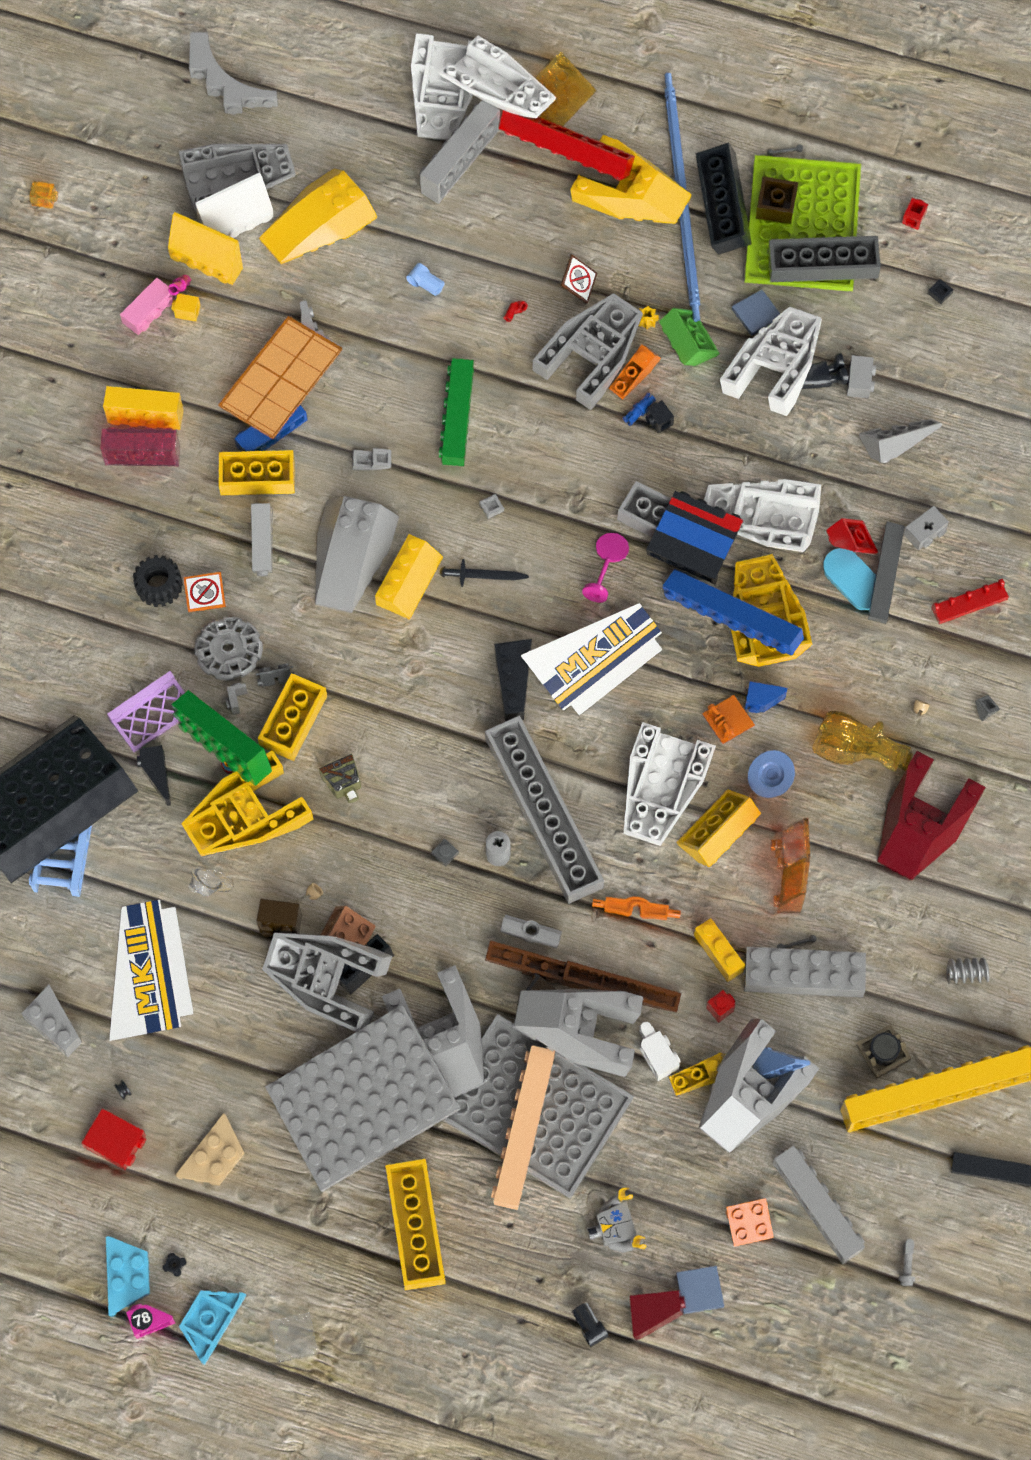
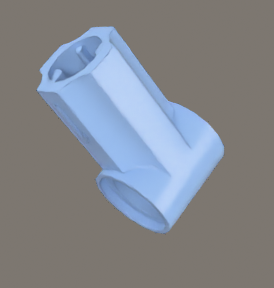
M417 263L406 276L407 281L415 287L420 286L435 296L439 295L444 286V281L431 274L428 268L421 263Z

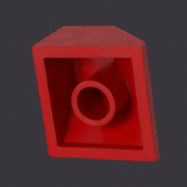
M841 518L826 530L830 543L835 547L853 552L878 553L870 533L862 520Z

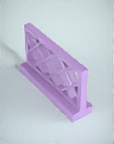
M169 671L107 713V718L135 753L179 723L175 717L170 723L161 722L163 712L174 713V710L164 709L165 699L176 701L180 694L183 695L185 692L175 680L171 671ZM173 685L178 690L177 698L166 696L167 689ZM154 698L163 699L162 708L150 707L151 700ZM139 708L147 709L146 719L135 718V712ZM150 710L161 712L159 721L148 720ZM123 719L132 720L130 730L122 729L118 723ZM134 721L145 722L143 732L132 731ZM147 723L157 724L158 731L154 734L146 733ZM132 734L143 735L142 742L137 746H134L130 741Z

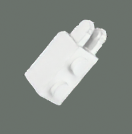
M643 1022L640 1025V1035L643 1039L640 1051L657 1081L679 1070V1063L681 1061L676 1052L672 1053L669 1047L671 1044L667 1036L662 1035L660 1031L655 1032L650 1023Z

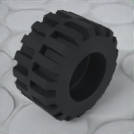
M154 555V558L151 559L149 556L146 557L145 562L143 560L139 562L140 566H136L135 573H133V582L140 600L146 601V604L149 606L153 604L154 607H158V604L164 607L167 602L169 604L173 603V598L177 599L179 597L178 593H181V586H183L177 564L173 563V560L170 558L167 560L166 556L163 555L161 558H158V555ZM162 575L168 578L162 586L153 587L148 585L149 580L154 576Z

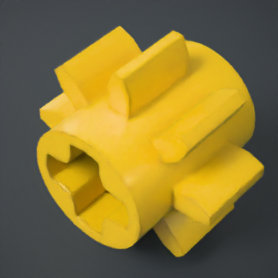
M649 306L643 309L639 308V311L643 313L639 327L642 326L646 330L650 327H655V321L659 319V315H655L656 309H652Z

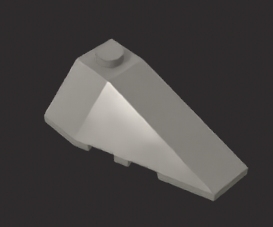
M933 419L909 423L908 427L893 425L891 430L882 431V428L872 429L859 433V437L872 459L879 461V463H887L890 459L898 457L942 426V423Z

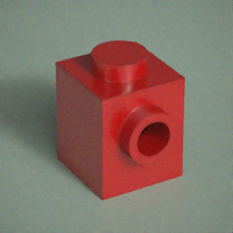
M722 990L707 1001L706 1008L716 1021L720 1023L734 1012L735 999L730 993L726 994Z

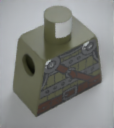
M352 754L319 768L320 777L337 799L345 796L348 803H353L359 799L356 790L361 788V782Z

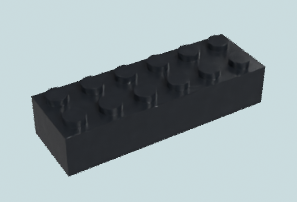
M728 142L695 153L712 248L720 255L751 245L736 152Z

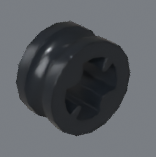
M123 1080L120 1081V1084L114 1085L123 1100L126 1099L127 1095H132Z

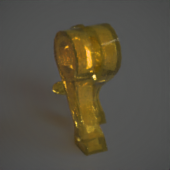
M828 711L825 714L812 745L814 753L829 762L848 765L864 759L874 760L893 772H896L898 767L906 771L913 757L911 747L894 742L884 736V724L882 721H878L870 728L853 716L839 711Z

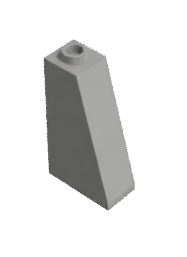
M270 503L251 504L252 571L257 573V576H268V573H273V509Z

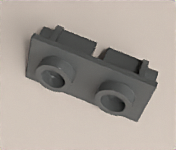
M289 663L277 665L278 669L270 670V667L259 669V673H256V675H260V679H257L258 686L263 688L275 685L274 677H278L279 684L286 683L291 673L295 674L290 672L293 666L289 667Z

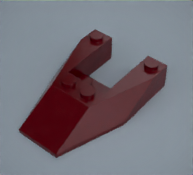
M916 751L887 804L877 860L878 863L911 881L956 843L986 788L968 778L948 814L920 800L915 795L930 771L934 759L919 751Z

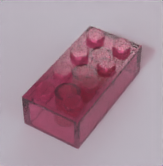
M114 427L102 429L100 449L105 465L179 467L180 443L177 430L171 428L163 430L153 428L117 429Z

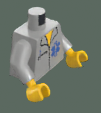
M628 1187L621 1188L618 1194L610 1198L601 1207L596 1216L598 1225L587 1228L590 1240L602 1237L604 1246H608L611 1250L621 1253L637 1248L645 1249L647 1246L644 1244L640 1245V1241L645 1239V1237L636 1234L627 1201L624 1202V1200L633 1198V1195L625 1196L626 1190L629 1189Z

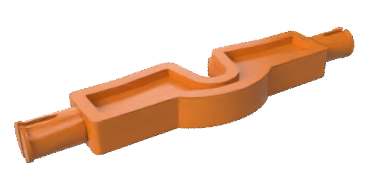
M606 897V900L593 899L592 907L604 908V912L629 917L632 915L633 907L638 906L640 907V917L642 919L667 920L668 917L680 919L681 910L669 909V905L650 903L641 897H629L626 899Z

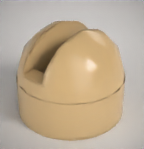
M915 700L913 710L916 714L921 710L920 715H924L927 713L930 704Z
M312 883L308 886L306 895L310 894L311 897L309 899L317 900L323 895V891L316 883Z

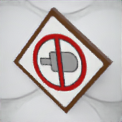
M571 254L561 286L587 304L597 272Z

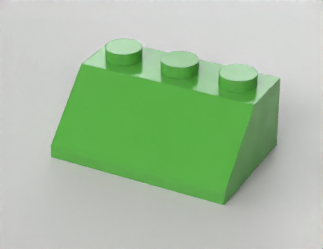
M673 308L659 323L662 326V331L668 336L672 348L679 355L680 362L684 365L696 366L718 356L720 353L701 320L697 322L693 320L692 310Z

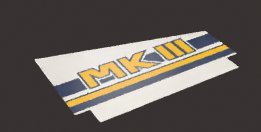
M636 604L521 655V657L563 711L572 705L578 715H580L662 650L655 640L662 632L640 604Z
M160 900L124 906L121 909L110 1041L181 1027L180 1017L193 1014L176 908L161 909Z

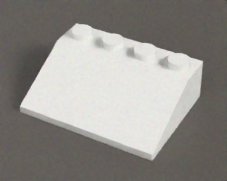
M260 173L195 203L199 223L232 238L274 218L273 208Z

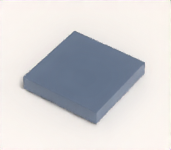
M763 290L732 306V311L751 336L759 333V330L763 327H768L773 323V319L780 315Z
M717 1266L676 1272L681 1296H685L686 1308L683 1309V1314L724 1308Z

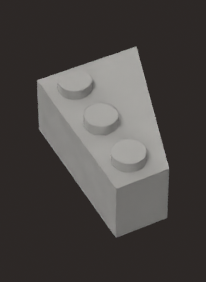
M50 985L21 1013L25 1021L67 1057L82 1043Z

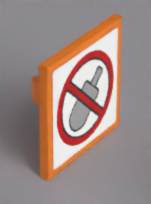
M221 572L183 577L188 613L226 607Z

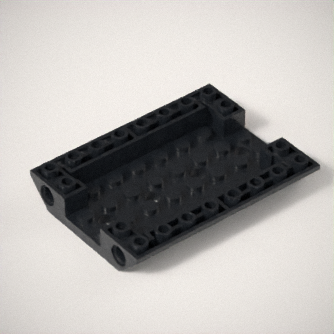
M73 715L0 768V871L10 883L16 881L138 792V789L122 766L80 717ZM84 753H91L88 758H81ZM52 776H59L56 781H50ZM27 798L24 804H18L20 799Z

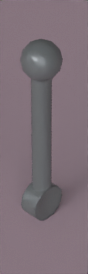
M797 145L794 148L779 150L768 149L767 155L772 156L776 153L791 151L802 152L803 146Z
M810 935L809 938L785 945L780 943L777 945V948L785 949L806 942H815L817 937Z

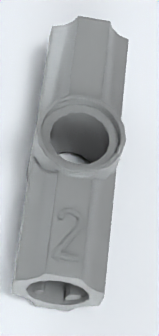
M505 915L500 930L502 933L522 938L528 943L536 942L556 949L562 935V931L539 925L536 921H525ZM531 928L535 929L536 933L529 935L526 931Z

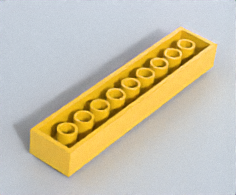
M1029 1045L1018 1048V1051L1012 1053L1010 1050L1004 1051L995 1058L987 1056L981 1058L980 1062L977 1063L969 1061L961 1064V1067L956 1069L948 1067L938 1074L930 1072L917 1080L909 1078L904 1080L903 1084L896 1085V1083H891L884 1086L885 1089L878 1091L876 1088L870 1089L864 1095H849L844 1100L840 1109L847 1132L1031 1081V1047Z

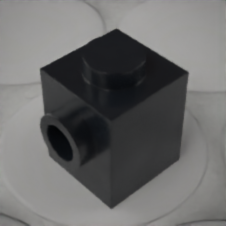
M663 400L648 406L645 417L646 422L649 426H653L658 434L673 426L674 416Z

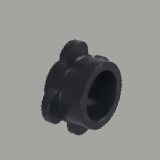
M170 1253L166 1264L162 1268L164 1272H171L175 1277H179L187 1261L183 1257L176 1256L175 1253Z

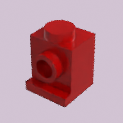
M912 198L904 213L902 224L919 230L929 204L923 200Z

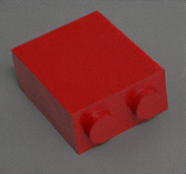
M102 1108L81 1144L85 1149L126 1170L128 1166H132L136 1159L135 1153L138 1148L142 1149L144 1146L146 1134L142 1129Z

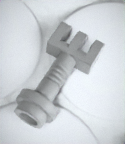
M912 1239L906 1240L903 1247V1276H899L900 1285L913 1286V1282H915V1277H911L912 1255L914 1254V1241Z

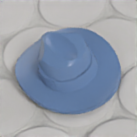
M775 750L760 754L755 758L748 770V783L751 789L757 795L765 798H774L782 795L791 787L795 778V767L792 760L785 753Z

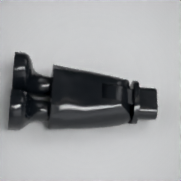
M842 353L835 355L832 364L827 365L826 360L811 364L802 389L832 387V383L848 385V374L846 368H844Z

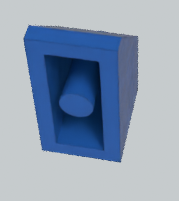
M750 681L745 709L752 713H764L786 698L788 688Z

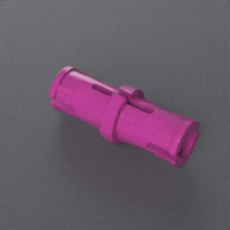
M182 275L173 280L172 284L169 285L170 288H168L169 293L177 295L179 292H183L190 285L191 278L188 275Z

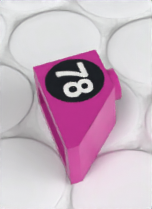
M142 1304L134 1305L130 1308V1311L126 1312L136 1339L175 1324V1320L171 1315L146 1304L143 1306Z

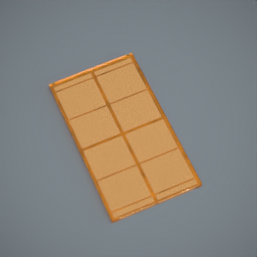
M288 316L218 406L269 438L274 439L343 349L341 346Z

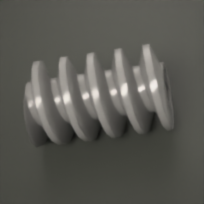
M495 831L486 838L487 860L494 866H503L510 859L511 842L505 833Z
M982 957L979 962L977 958H973L971 962L969 958H965L964 962L961 959H957L956 963L953 959H949L946 968L947 982L950 984V980L953 978L955 984H957L959 978H961L962 982L966 983L967 977H969L971 983L974 982L975 977H977L979 983L982 981V977H985L986 981L989 982V967L986 959Z

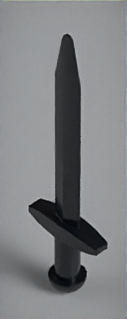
M462 559L460 569H448L445 567L440 569V575L444 578L445 576L460 577L461 587L464 585L465 578L513 581L529 578L528 575L515 571L466 569L465 559Z

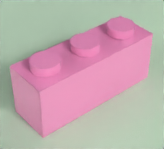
M156 278L120 314L122 323L137 335L142 331H146L150 323L154 319L159 318L166 307L172 305L175 297L169 293L168 288L170 287Z

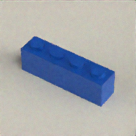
M299 405L274 439L251 426L247 430L239 432L236 438H234L236 447L240 452L266 451L306 422L307 413Z

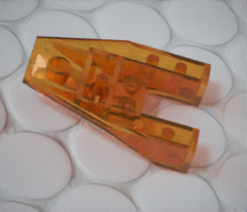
M808 818L799 819L776 832L774 840H771L770 843L771 851H774V857L777 858V869H781L777 894L773 895V906L777 907V913H801L810 864Z

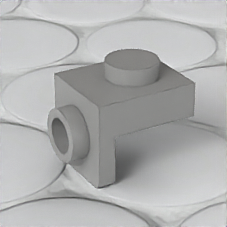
M234 683L227 687L229 697L225 698L227 709H231L232 714L236 715L240 714L237 696L247 694V688L245 683Z

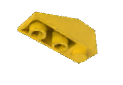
M718 1053L670 1076L669 1079L675 1095L677 1096L715 1083L718 1073L717 1067L726 1054Z

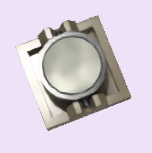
M891 1024L856 1043L858 1050L876 1079L911 1060V1056L906 1050L905 1042L901 1040V1035L895 1032Z

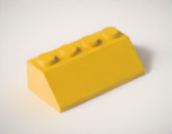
M408 534L375 595L376 605L410 620L443 556L426 541Z
M727 789L676 843L698 863L710 867L756 821L761 812L750 797Z

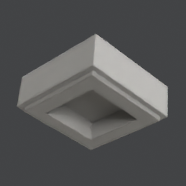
M496 494L479 501V505L487 519L504 512V507Z

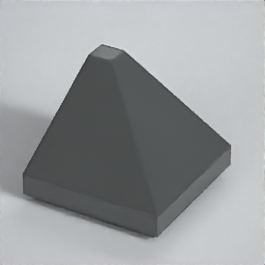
M989 695L975 701L981 721L986 720L1000 710Z

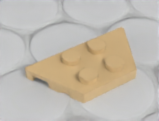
M224 1113L175 1176L178 1179L183 1178L220 1186L244 1155V1151Z

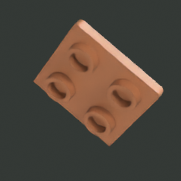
M336 906L320 935L335 936L365 945L376 926L349 907Z

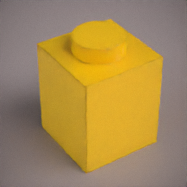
M178 293L176 300L172 302L175 318L197 321L201 307L199 297Z

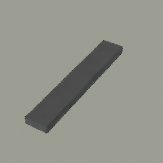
M888 521L885 524L868 620L884 624L888 621L905 529L904 525Z

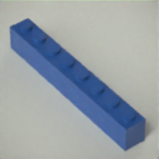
M674 569L662 586L665 597L668 600L677 601L687 609H694L700 615H706L719 624L727 625L734 631L738 630L748 638H755L765 646L770 645L782 654L787 653L792 656L804 640L802 628Z

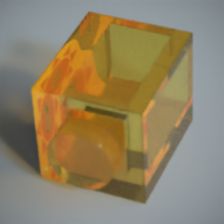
M33 181L29 195L32 206L53 209L54 202L58 200V191H56L54 184Z

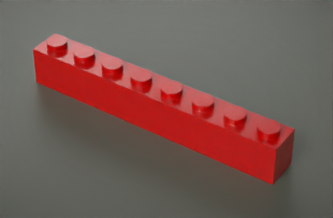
M503 110L499 129L504 131L505 134L517 136L524 142L534 143L536 147L546 148L553 154H561L567 160L578 161L584 167L595 168L599 173L612 175L616 180H623L630 176L635 158L634 155L541 117H524Z

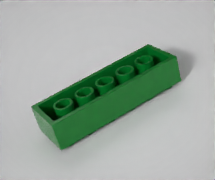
M186 691L171 704L174 710L173 715L179 722L178 727L184 733L188 732L196 743H202L203 747L209 753L212 751L220 762H226L233 772L237 771L240 773L244 781H250L256 786L272 772L264 748L191 691Z

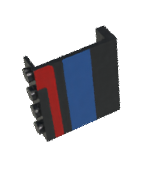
M675 491L646 549L647 555L712 584H716L718 573L740 528L744 526V520L737 514L724 512L725 510L719 506L712 507L702 499L698 498L696 500L691 498L684 491Z

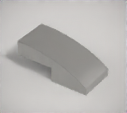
M373 448L372 451L353 450L352 470L391 468V450Z

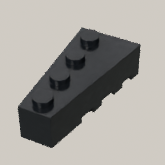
M532 639L494 644L505 722L518 716L524 720L530 667L521 655L532 650Z

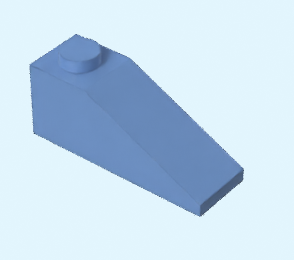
M765 1047L753 1064V1069L769 1080L809 1066L810 1061Z

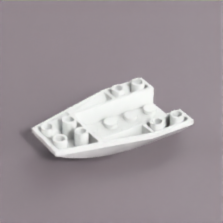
M477 36L468 44L466 55L458 63L453 65L448 62L438 73L479 99L504 111L524 117L537 118L556 99L548 89L508 53L480 36Z
M642 722L630 756L624 834L661 846L704 782L716 746L700 740L693 744L662 734L661 728Z

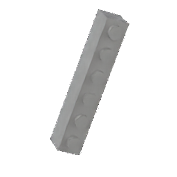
M792 1146L774 1158L772 1164L841 1263L844 1264L864 1250L865 1246L863 1244L865 1242L859 1233L856 1234L851 1228L853 1224L847 1216L844 1217L839 1211L841 1207L838 1202L830 1198L826 1185L818 1181L814 1168L806 1164L803 1152Z

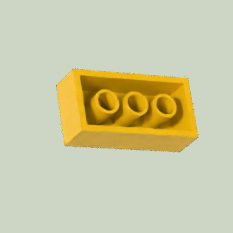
M106 386L103 408L108 423L113 425L125 424L132 427L147 426L151 429H181L184 410L180 393Z
M293 450L219 452L220 495L295 494V458Z
M291 673L258 736L259 745L266 750H273L274 753L294 761L327 698L326 688Z

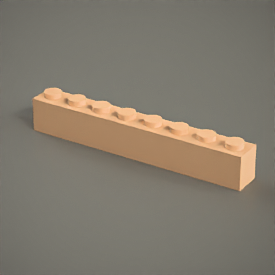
M533 1045L530 1051H526L524 1062L527 1063L526 1070L521 1071L519 1081L523 1083L521 1089H517L515 1101H518L517 1108H512L510 1120H513L512 1128L508 1127L505 1137L509 1141L507 1147L502 1149L501 1159H504L502 1167L498 1166L496 1174L499 1182L498 1186H493L491 1198H494V1205L515 1210L519 1208L555 1051L552 1052L549 1049Z

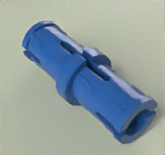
M646 393L638 403L633 405L630 412L623 417L624 422L632 426L640 416L645 415L648 406L656 401L653 395L649 397L651 394Z

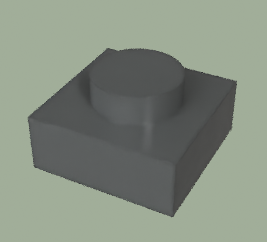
M444 839L431 854L446 867L459 854V851Z

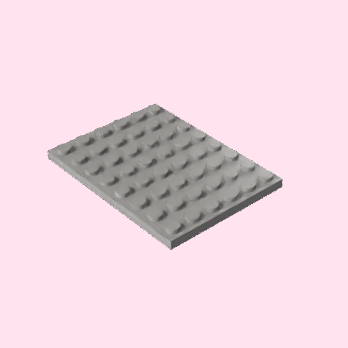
M403 1004L265 1087L322 1192L461 1109Z
M497 1014L481 1039L484 1085L456 1096L455 1098L461 1109L442 1121L501 1156L503 1147H507L509 1141L505 1139L508 1127L512 1128L513 1120H510L512 1108H517L518 1101H515L517 1089H521L523 1083L519 1081L521 1071L526 1070L527 1063L524 1062L526 1051H530L532 1045L546 1048V1045L514 1028L512 1022ZM555 1051L527 1173L571 1199L634 1099V1096L585 1066L565 1060L564 1056Z

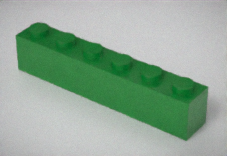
M452 358V363L447 368V376H450V381H446L445 390L448 392V398H444V408L447 411L442 417V425H445V430H441L440 441H443V447H439V458H442V465H465L474 360Z

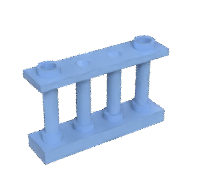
M92 825L79 834L78 841H75V843L68 842L60 848L74 850L76 852L75 859L68 861L46 858L34 867L33 874L29 876V885H31L34 892H38L39 884L68 887L72 896L80 897ZM42 866L69 868L73 871L72 878L41 877Z

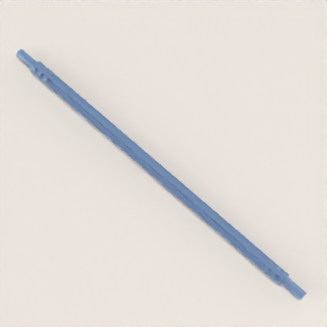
M666 73L664 75L666 85L664 92L675 182L687 190L675 88L672 84L671 73ZM687 203L679 220L689 305L692 307L693 320L697 322L700 321V297L689 204Z

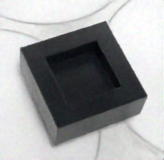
M939 279L928 290L927 294L942 304L953 293L954 289Z

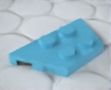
M106 1236L109 1316H114L125 1307L128 1308L135 1301L143 1299L150 1294L149 1256L145 1250Z
M199 1292L179 1328L202 1364L205 1365L244 1301L245 1293Z

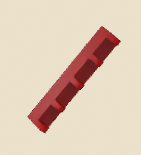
M999 579L996 583L983 585L982 588L973 591H966L965 594L954 598L950 597L948 600L940 603H933L931 609L938 623L942 624L1008 600L1009 596L1004 588V580Z

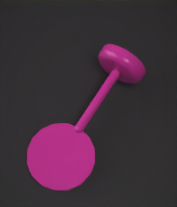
M617 533L604 534L596 543L597 554L605 562L597 583H588L583 587L582 594L590 601L603 603L607 600L608 591L601 583L609 562H619L628 555V541Z

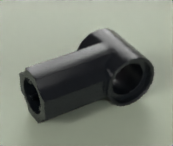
M587 1302L572 1310L573 1316L580 1325L582 1334L590 1347L609 1337L603 1324L597 1320Z

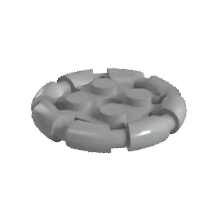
M223 617L221 620L216 621L215 619L203 627L200 636H197L195 641L194 653L198 657V665L206 674H212L216 679L225 681L234 680V678L239 676L244 677L256 668V663L261 659L263 652V643L259 639L260 634L251 623H246L238 617ZM226 626V629L219 631V628ZM241 628L242 631L238 633L236 629ZM208 637H213V639L211 640V642L208 641V640H206V639H207ZM246 640H252L253 643L247 644ZM226 644L234 646L231 651H225L223 647ZM210 651L211 655L205 656V653ZM246 654L251 656L249 660L246 659ZM216 663L220 666L219 669L214 667ZM238 664L239 669L232 671L230 666Z

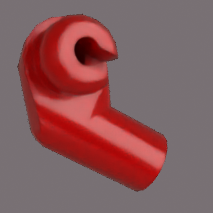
M517 301L511 303L503 319L511 322L515 314L522 313L528 308L527 302Z

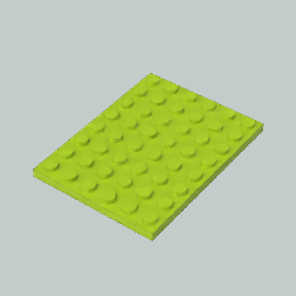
M755 155L749 219L752 244L747 246L745 283L853 292L854 279L770 282L768 244L769 240L857 236L861 164ZM763 177L798 182L791 224L756 219Z

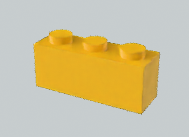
M712 918L695 928L694 937L727 982L744 972L745 964Z

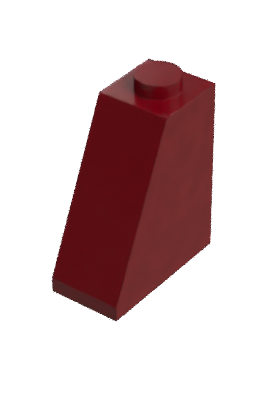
M679 1290L630 1295L632 1330L635 1340L646 1337L683 1315V1309L686 1308L685 1296H681Z

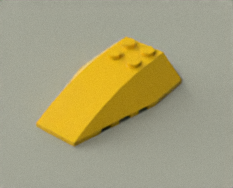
M333 168L305 187L260 236L259 240L279 263L283 264L303 256V253L308 251H316L318 247L323 245H331L341 238L343 240L349 238L377 219V215L366 195L345 171Z
M773 554L736 562L733 597L802 628L804 640L791 656L787 653H780L770 645L765 646L755 638H748L738 630L734 631L731 629L737 661L761 667L796 659L812 645L805 610L800 605L797 596L792 591Z

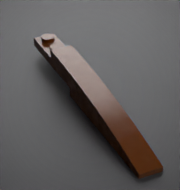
M491 940L484 960L521 971V974L534 977L537 973L546 981L575 989L625 991L642 996L643 1006L677 1013L682 994L567 960V962H563Z

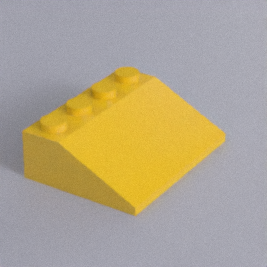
M174 212L168 243L170 257L176 262L185 263L191 269L196 268L202 271L207 276L216 277L222 283L233 285L243 269L238 240Z

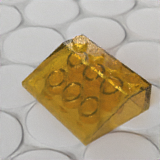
M562 52L552 57L534 76L536 80L556 97L555 101L538 117L560 126H564L597 91Z

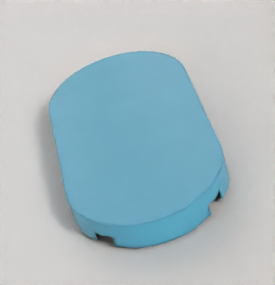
M838 548L829 552L823 564L824 574L827 579L855 608L862 611L870 610L876 574L853 551Z

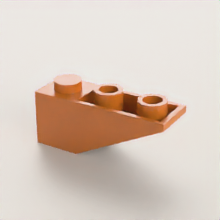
M641 345L609 389L621 399H624L653 370L661 357L647 346Z

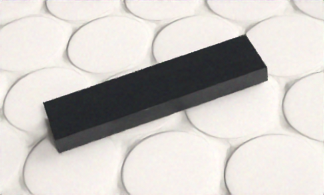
M958 1152L953 1153L951 1173L1031 1187V1165Z

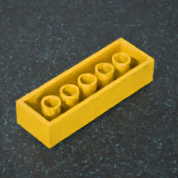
M426 1159L385 1165L405 1291L446 1284Z

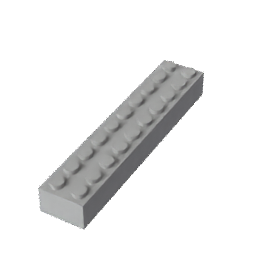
M515 717L486 730L485 740L567 903L570 904L603 889L604 880L521 717Z

